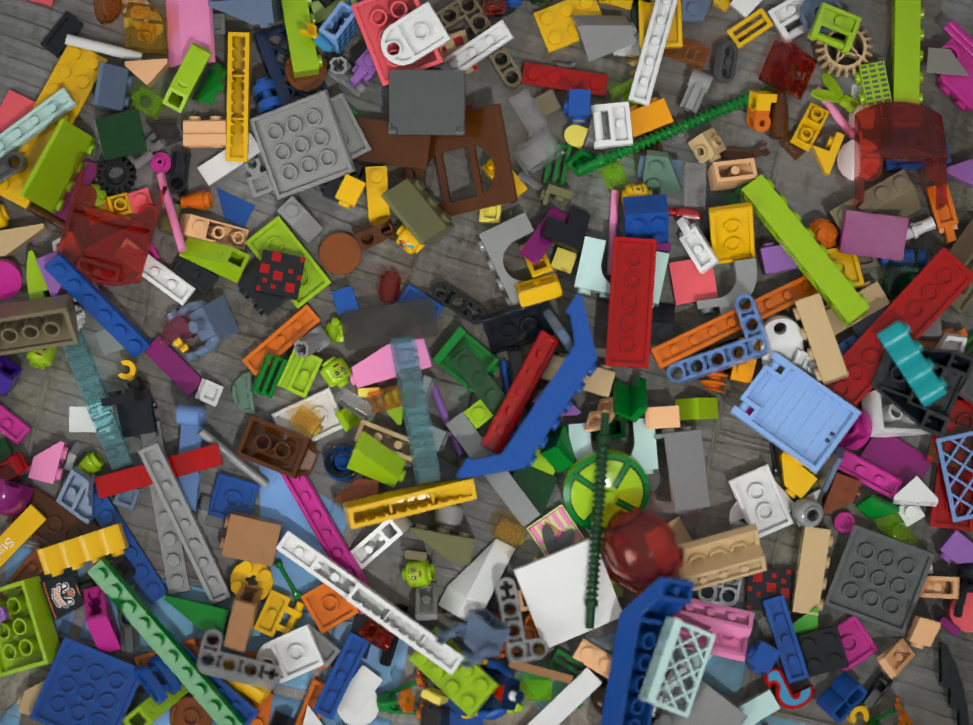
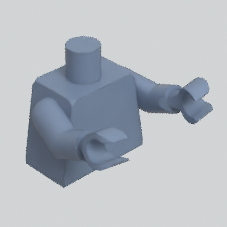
M224 295L217 297L209 303L204 300L192 301L181 306L179 310L175 309L167 314L170 323L173 320L177 322L181 316L190 314L192 320L188 324L190 332L198 333L201 341H207L206 344L199 346L197 350L184 353L187 361H198L199 356H204L216 350L221 340L228 339L240 332Z
M472 609L469 611L467 624L463 622L457 623L449 627L445 632L438 629L436 634L441 637L435 640V642L443 645L448 638H454L458 635L463 636L464 644L473 653L462 652L461 655L467 661L460 662L465 668H471L474 664H483L485 658L497 657L511 629L488 609Z

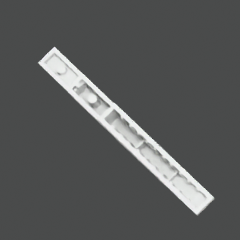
M288 530L277 545L276 549L342 595L346 598L345 600L452 675L461 663L460 661L464 659L459 652L447 643L441 645L435 642L439 637Z

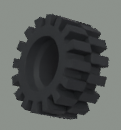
M123 157L111 161L102 160L100 162L101 165L97 167L98 173L96 178H98V184L106 192L117 195L126 191L129 192L130 188L134 187V181L137 180V172L127 158ZM114 167H120L124 171L125 176L120 183H112L109 180V172Z

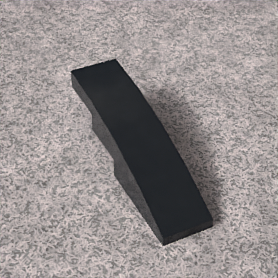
M938 643L939 686L947 688L948 708L956 709L957 725H969L968 707L957 665L947 644Z

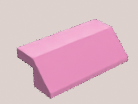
M166 0L169 68L180 67L193 42L212 52L207 64L215 62L212 7L208 6V2L212 0Z
M691 598V604L686 603L673 616V618L680 619L687 624L716 635L710 654L742 662L745 661L748 639L753 626L754 612ZM681 627L679 633L681 642L690 637L687 629ZM702 635L696 638L700 649L705 647L708 637ZM692 641L683 645L686 649L695 650Z

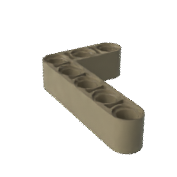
M456 0L436 12L447 32L466 22L474 37H477L492 26L477 0ZM465 2H471L474 8L466 11L462 8V5ZM447 13H453L456 18L454 21L448 22L444 19V16ZM476 20H482L485 26L482 29H477L473 26V23ZM502 46L487 56L503 85L509 90L517 89L521 84L522 75L506 47ZM498 56H504L507 59V63L505 65H498L495 59ZM509 74H515L518 77V81L511 84L506 80V77Z

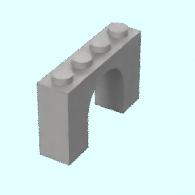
M525 212L480 233V240L477 241L482 253L486 251L489 257L486 262L491 272L495 270L499 277L495 279L501 291L505 290L508 296L505 298L508 307L520 304L515 284L524 281L516 280L506 272L503 265V256L510 245L533 234L534 229ZM553 270V271H550V272H547V273H545V274H543V275H541V276H545V275H548V274H552V273H554V270Z

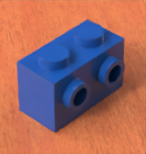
M569 89L568 99H564L563 115H567V121H572V125H584V122L589 121L591 90Z
M756 638L754 644H749L747 647L745 661L749 663L747 668L759 675H762L763 672L769 674L781 652Z

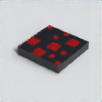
M263 249L255 292L297 300L306 258Z
M767 568V571L747 576L745 610L765 611L762 600L783 594L789 611L791 569Z

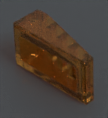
M682 39L683 46L686 47L683 56H679L681 48L676 49L674 54L670 53L671 49L664 50L663 56L702 71L711 49ZM693 49L694 51L691 59H688L687 55L689 53V50ZM701 52L702 55L699 62L695 61L697 53Z
M410 382L367 393L373 414L416 403ZM404 388L408 398L406 401H404L401 389ZM393 391H397L399 403H395ZM385 393H388L391 405H387ZM378 395L380 396L382 407H378L376 400Z

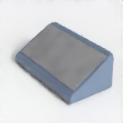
M837 446L818 473L815 474V477L818 478L816 481L824 493L828 491L843 459L844 448Z

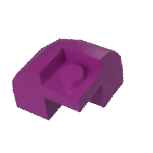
M0 479V515L13 517L21 514L28 507L34 488Z

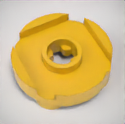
M243 561L234 568L231 574L232 592L237 595L242 583L248 584L245 580L247 579L246 577L251 578L254 575L258 584L252 586L263 588L261 600L266 598L274 585L270 568L265 565Z

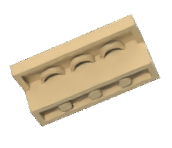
M756 524L672 546L679 580L694 582L693 591L767 571L765 555L760 545Z

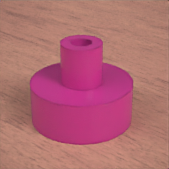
M163 152L154 154L150 161L152 170L157 174L161 172L167 174L170 172L172 161L170 156Z

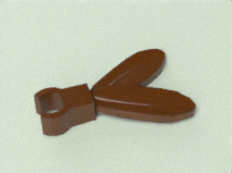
M762 143L751 151L739 148H726L720 155L730 160L755 159L761 156H768L770 151L762 153L760 148L767 145V143Z

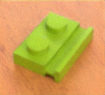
M292 351L277 386L306 398L323 358L314 354L303 358L297 356Z

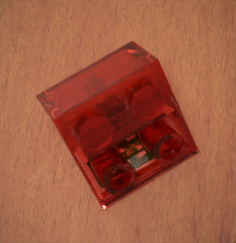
M774 40L758 80L777 91L782 89L786 92V95L801 100L817 61L794 44Z

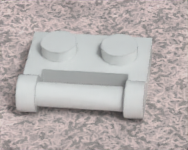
M786 0L767 12L785 45L790 44L792 39L807 31L802 24L789 32L785 28L800 18L799 11L804 0Z
M629 101L590 106V113L593 114L596 140L594 142V149L633 145ZM602 112H608L609 140H604Z

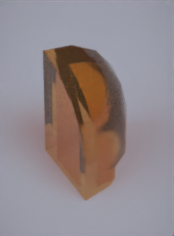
M94 0L95 15L99 23L103 25L110 24L118 19L122 11L121 0Z

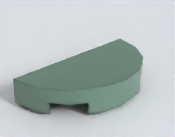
M251 371L242 374L236 379L232 386V398L234 404L240 410L248 414H256L254 393L251 392L253 385Z

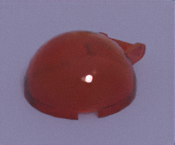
M633 508L631 512H623V509H620L613 513L605 527L602 542L604 555L608 563L606 570L609 578L636 595L635 598L659 577L672 578L682 568L685 559L683 546L679 549L674 540L677 536L667 523L648 511Z

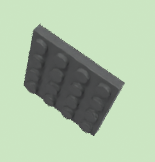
M853 523L823 605L905 634L936 554Z

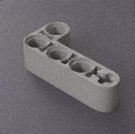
M740 520L731 523L729 531L747 526V524ZM742 578L710 586L713 588V591L708 596L702 595V589L697 590L698 596L707 603L732 606L738 601ZM732 590L734 595L731 599H724L722 597L723 592Z
M504 577L498 581L495 587L499 619L508 627L513 626L518 629V635L515 637L508 635L504 643L506 658L512 664L542 660L549 651L548 643L541 638L525 640L516 584L511 578ZM503 584L510 588L507 593L508 599L504 600L506 597L505 591L501 590ZM504 606H512L515 613L507 615L503 610ZM533 645H541L543 647V654H535L532 650ZM519 648L522 652V657H513L511 649Z
M209 629L205 632L196 662L197 670L200 673L267 690L275 689L278 686L282 671L277 665L221 652L222 633L217 629ZM207 639H215L217 644L211 645L207 642ZM202 659H210L212 664L206 665L202 662ZM231 664L234 669L227 670L223 665ZM252 669L255 674L248 675L244 670ZM269 674L273 675V680L269 679Z

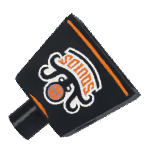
M78 575L40 582L53 620H58L84 605L83 589L95 586L92 579L81 582Z

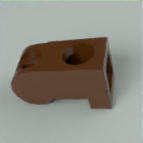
M389 216L380 217L363 226L357 225L352 227L361 251L382 243L396 234Z

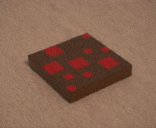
M949 422L944 436L971 431L973 428ZM932 434L925 461L940 464L935 440L938 436ZM973 436L966 437L962 443L963 446L970 450L973 449ZM951 440L941 442L943 451L949 455L957 445ZM959 447L953 457L963 463L969 452ZM944 455L945 462L948 459L946 455ZM972 457L970 458L966 466L970 467ZM952 459L947 465L948 467L959 469L961 467L960 464L956 463Z

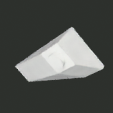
M496 538L447 586L438 605L465 621L468 620L470 610L485 609L515 548Z

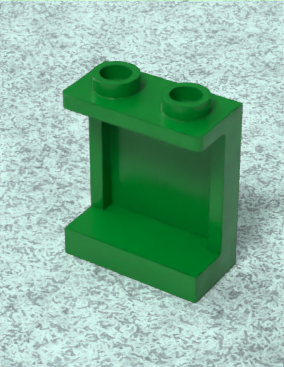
M459 327L432 360L473 393V389L449 360L464 347H467L486 372L493 375L500 367L497 364L500 359Z

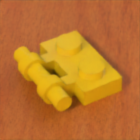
M271 589L253 629L272 638L277 630L282 632V635L294 631L298 619H301L303 615L302 610L305 604L297 601L295 607L291 608L288 606L291 600L290 597ZM285 613L291 615L286 626L280 624Z

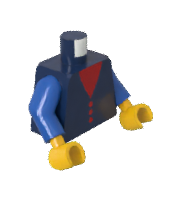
M485 658L483 664L487 665V667H483V669L500 685L474 716H478V719L496 720L505 715L507 710H514L516 703L519 704L524 700V693L519 690L520 680L514 677V673L507 663L493 658ZM461 716L465 719H471L469 716Z

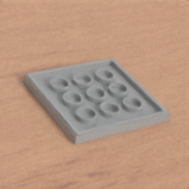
M323 90L249 119L277 200L356 172L328 90Z

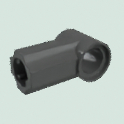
M10 152L0 161V184L27 168L28 161L24 155L18 152ZM15 157H19L20 165L13 168L12 160Z

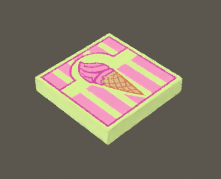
M562 504L526 528L545 556L549 555L542 536V529L545 524L549 525L553 530L556 543L566 531L571 529L575 531V535L570 545L585 540Z

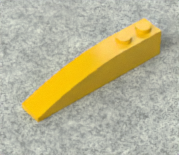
M228 32L226 161L248 162L253 34L250 32Z
M471 477L385 492L343 502L347 524L351 529H356L477 499L474 479Z

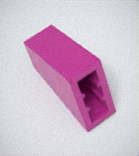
M99 586L83 589L85 622L98 650L107 653L121 649L120 632L109 597Z

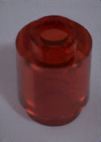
M385 271V275H380L379 301L396 303L400 295L402 277H398L397 272Z

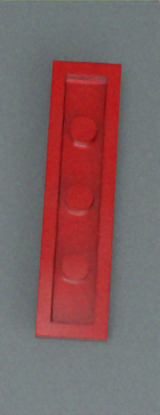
M524 62L521 84L569 92V89L591 90V96L605 98L609 75Z

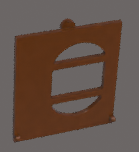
M501 103L465 111V136L432 135L428 164L435 156L444 201L443 203L439 202L438 206L442 211L447 212L450 216L502 204H514L518 201ZM476 146L483 148L490 155L494 165V179L486 193L483 190ZM468 147L477 196L451 202L443 153ZM408 167V169L402 171L401 176L403 180L407 178L421 180L426 187L425 190L431 195L426 185V170Z

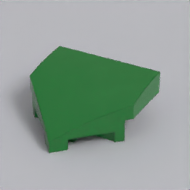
M217 62L209 64L192 100L199 104L207 102L213 105L219 91L221 92L225 86L224 80L227 76V69L221 67V64Z

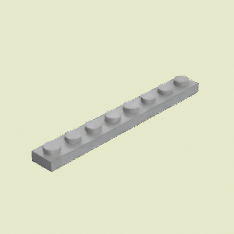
M158 421L156 422V432L140 435L143 448L159 441L166 455L161 422ZM154 484L149 485L168 592L173 594L189 591L191 587L183 544Z
M157 441L140 448L138 453L211 605L231 597L232 593L160 442Z

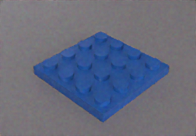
M65 636L29 718L46 725H121L140 683L134 672L137 666Z

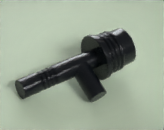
M962 563L956 576L960 577L959 599L956 601L953 615L958 618L962 617L967 593L973 592V564Z

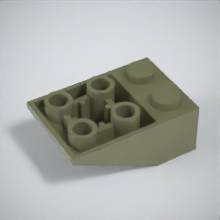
M417 523L415 527H410V531L446 560L470 565L475 538H471V533L459 531L458 535L450 534L449 529L439 527L437 531L428 530V525Z

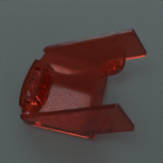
M908 102L879 103L855 114L854 207H859L864 202V181L876 180L881 175L882 160L925 161V176L930 182L936 183L935 209L941 210L947 204V161L949 160L942 115L930 108Z
M84 162L79 170L57 254L62 252L91 282L109 286L140 283L168 187L163 186L157 205L152 203L143 204L138 211L137 218L95 207L97 192L92 186L83 183L88 163Z

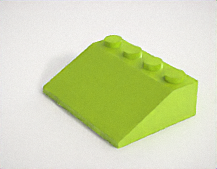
M61 118L22 188L20 195L53 214L56 211L61 212L66 203L63 198L67 192L71 193L76 185V182L73 180L77 173L80 175L83 173L86 167L84 160L95 152L97 140Z
M40 575L0 587V592L4 591L3 595L8 598L7 601L0 598V607L6 606L10 616L9 619L0 623V677L54 662L60 648L51 612L40 583Z

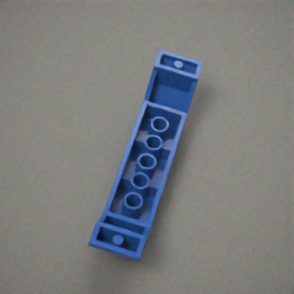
M576 295L565 312V315L570 318L574 347L504 452L499 455L476 460L468 457L457 473V477L464 479L525 469L526 466H532L537 458L535 452L539 447L541 449L544 448L549 440L547 434L551 429L553 431L556 430L562 421L559 416L563 411L565 413L569 411L574 403L571 398L575 393L577 395L581 393L586 385L583 380L587 375L591 377L598 367L595 364L597 356L581 295Z
M659 577L620 612L600 725H651L654 705L638 700V696L665 618L673 617L686 603L691 604L694 582Z

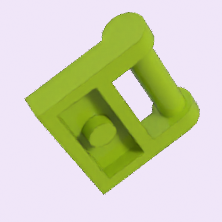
M823 2L820 4L807 39L820 41L840 49L841 53L848 54L862 18ZM821 26L845 35V40L841 41L819 32Z

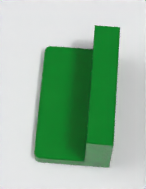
M640 376L630 386L619 381L613 383V412L636 423L647 411L646 379Z

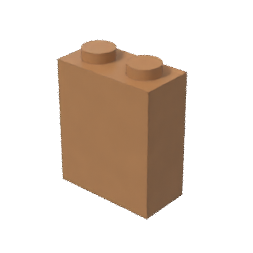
M233 510L230 516H226L224 528H227L226 536H222L220 542V549H223L222 556L272 567L276 560L278 551L276 547L280 542L284 522Z
M242 583L233 603L223 647H227L234 652H245L253 634L263 588Z

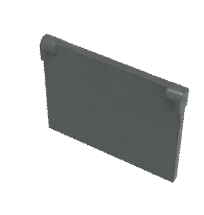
M389 70V135L465 136V70Z

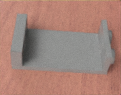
M692 426L679 428L680 432H675V428L662 429V434L654 435V439H665L672 498L671 503L662 504L663 512L710 507L701 430H692Z

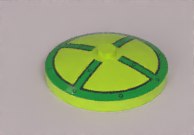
M607 449L609 461H606V464L609 465L606 467L608 473L605 474L608 479L605 480L607 485L604 486V489L607 491L604 492L606 498L603 499L606 504H603L605 510L602 511L605 516L602 517L604 523L601 524L604 527L601 529L603 533L621 530L635 522L645 510L650 494L648 478L639 462L624 452ZM596 451L583 456L575 462L568 471L563 484V498L568 513L579 525L593 531V528L590 527L593 525L591 519L594 518L591 515L594 513L592 507L595 506L592 501L595 500L593 495L596 493L593 491L596 488L594 476H597L595 464L598 463L595 459L598 457Z

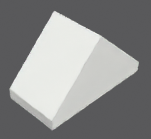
M916 476L894 496L893 504L936 507L938 498Z

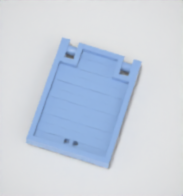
M774 352L770 358L772 360L769 366L764 365L741 396L740 401L742 403L739 407L734 406L730 413L817 474L860 416L861 411L783 356ZM779 366L784 369L781 375L776 372ZM749 407L754 410L750 416L745 413Z

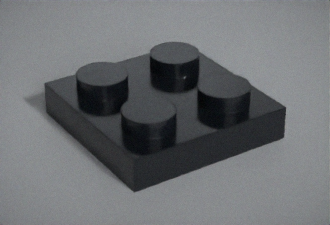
M838 625L796 635L809 677L849 667Z

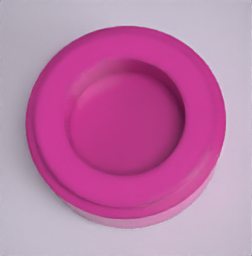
M840 512L833 520L834 528L840 533H849L853 523L856 524L854 516L849 512Z

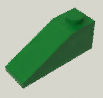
M169 594L165 595L164 600L200 630L217 629L222 635L225 634L230 608Z

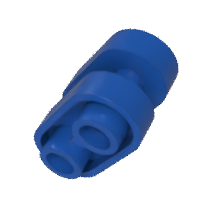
M268 77L258 79L256 81L257 84L251 90L253 100H261L256 107L258 114L261 115L281 107L280 97L278 95L272 96L276 90L274 80H269Z
M155 655L148 660L149 668L142 664L134 672L138 681L153 701L160 705L168 699L166 692L168 691L171 695L176 694L181 690L182 683L158 655Z

